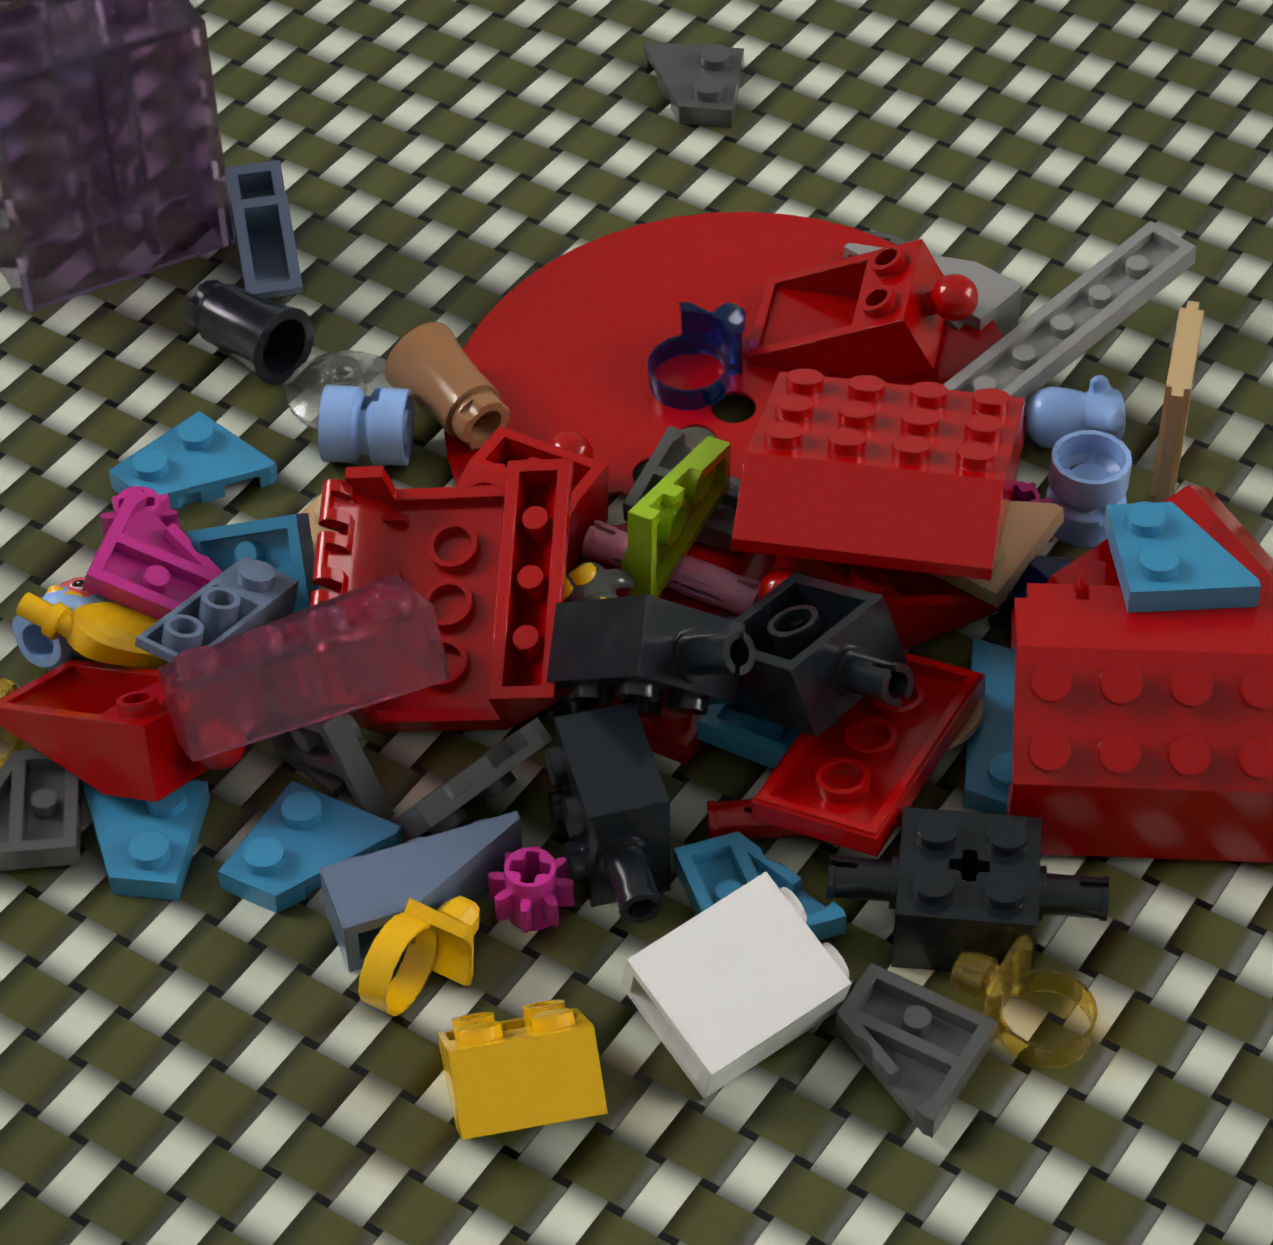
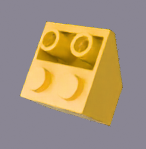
M561 999L541 1001L523 1006L524 1017L495 1021L494 1012L467 1014L452 1019V1030L437 1032L455 1126L461 1140L608 1114L595 1028L578 1008H566L565 1000Z

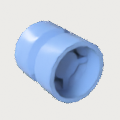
M325 385L321 396L318 420V445L322 461L358 463L363 455H368L372 464L408 466L414 435V401L411 389L376 387L371 396H366L359 386Z
M1079 430L1066 434L1056 441L1051 451L1048 474L1049 486L1046 491V498H1054L1055 504L1063 507L1064 522L1053 535L1064 543L1078 547H1095L1107 539L1104 528L1106 505L1126 504L1127 502L1126 492L1129 487L1132 458L1130 450L1123 441L1111 434L1097 430Z

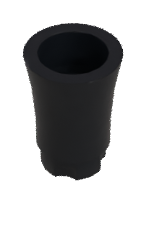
M208 280L200 284L195 295L187 302L185 311L187 324L196 328V331L200 333L206 342L240 361L267 384H282L302 369L311 353L314 342V326L310 316L301 309L274 303L253 295L233 284H223L218 280Z

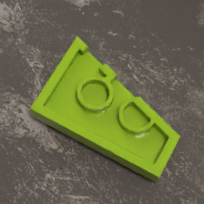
M707 436L628 511V546L623 556L622 570L628 572L635 580L634 587L628 589V596L648 594L659 598L730 487L731 443Z

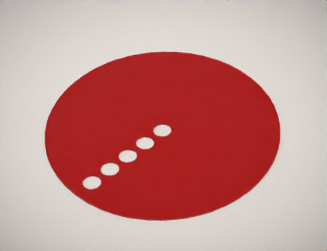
M717 212L679 216L644 223L605 235L581 245L547 263L521 281L481 321L463 350L478 370L498 390L500 400L509 408L510 420L506 428L547 443L556 434L564 431H574L583 435L592 446L593 459L608 464V495L628 496L635 484L633 479L634 471L641 464L648 462L669 426L678 428L680 431L691 427L705 428L711 431L717 439L731 443L730 475L741 479L747 447L779 372L792 371L753 366L746 360L747 350L767 278L844 259L843 250L844 246L848 243L884 247L894 243L852 227L815 218L779 213ZM993 320L981 331L967 324H964L957 330L944 323L934 370L887 380L885 383L912 386L918 382H936L943 385L1002 339L1004 335ZM823 374V376H825V377H835V378H844V379H850V378H851V377H843V376H835V375ZM738 394L749 398L755 404L756 409L749 419L738 423H728L715 417L712 413V406L716 400L723 396ZM1026 416L1023 418L1021 452L1024 444ZM444 430L447 459L455 485H457L468 462L479 449H471L464 441L450 436ZM628 522L611 525L628 533ZM697 541L693 543L686 554L759 582L770 571L777 557L776 555L742 551L735 553ZM583 558L576 560L566 574L585 562L598 563L605 569H614V567ZM666 587L659 596L661 599L714 615L720 613L732 614V612L703 603ZM618 589L616 594L619 597L628 596V589Z

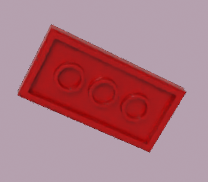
M905 653L907 659L905 664L911 668L915 679L914 689L910 698L903 700L900 697L902 705L892 707L881 701L864 697L845 712L836 725L821 732L818 736L800 732L751 801L752 820L877 857L902 820L903 807H910L984 695L985 674Z

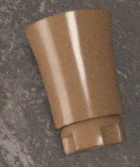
M440 322L422 324L404 335L390 352L385 365L387 382L393 388L411 389L413 401L432 416L450 436L461 439L471 449H479L499 426L506 428L510 420L509 408L500 400L498 390L478 370L464 352L447 325Z

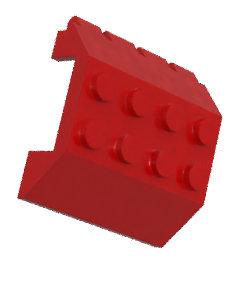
M572 459L508 461L506 485L396 489L383 466L346 467L344 481L338 479L324 481L319 526L337 532L322 531L317 534L312 583L332 591L320 589L311 592L306 643L325 648L326 651L310 649L304 652L300 697L304 696L309 700L335 708L340 707L354 718L359 727L379 733L507 730L557 702L558 685L546 681L556 603L564 602L574 466Z
M1027 583L1026 598H1015L1012 610L1011 651H1015L1011 785H1007L1006 815L1042 818L1041 854L1273 863V591L1260 590L1258 607L1127 613L1120 586L1088 585L1087 600H1076L1075 584Z

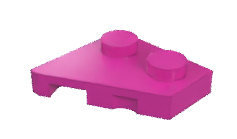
M131 485L86 573L82 588L160 620L223 571L208 556L198 553L193 548L191 539L175 523L166 527L145 506L148 496L141 489Z

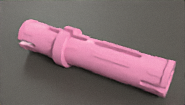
M595 520L593 526L589 527L582 545V556L622 570V560L628 546V533L603 521ZM686 555L666 585V588L740 616L759 601L758 587L760 582L730 572V570L696 557Z

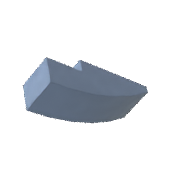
M280 160L225 167L245 291L264 299L303 294L287 193L285 192Z

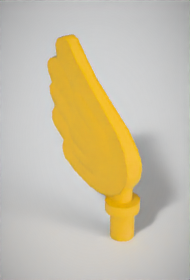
M27 592L18 604L16 610L18 616L41 627V634L51 640H56L60 635L65 637L67 643L84 657L126 667L177 668V666L135 646L136 637L159 620L116 602H98L82 605L72 611L70 607L61 602L53 605L30 592ZM234 671L203 672V674L231 677Z

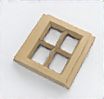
M1187 300L1186 308L1180 307L1150 489V495L1155 496V502H1163L1175 494L1204 310H1198L1200 302Z

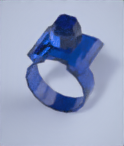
M679 302L680 335L668 338L655 346L648 357L649 388L654 398L665 406L678 410H698L714 405L725 396L730 385V375L743 374L742 333L746 326V312L742 307L732 302L719 305L711 312L690 302ZM700 352L712 355L722 363L724 370L722 376L711 385L695 390H682L667 386L654 375L658 366L668 359L681 355H698Z

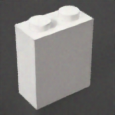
M767 872L762 873L626 960L621 987L703 1099L836 1013L845 1001L852 984L848 979L849 970L847 964L838 950L828 942L821 944L806 924V913L798 898L786 887L779 889Z

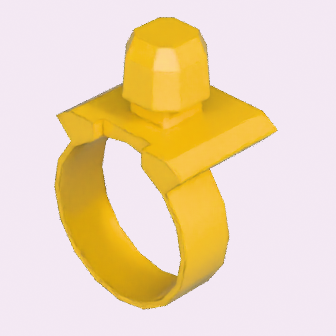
M460 895L445 901L435 910L409 898L404 912L394 915L383 926L365 957L359 977L358 992L360 1000L395 1017L405 1012L414 1003L424 988L431 971L464 986H470L474 976V935L479 929L480 907L476 902ZM406 949L404 959L396 975L391 981L394 969L402 953Z

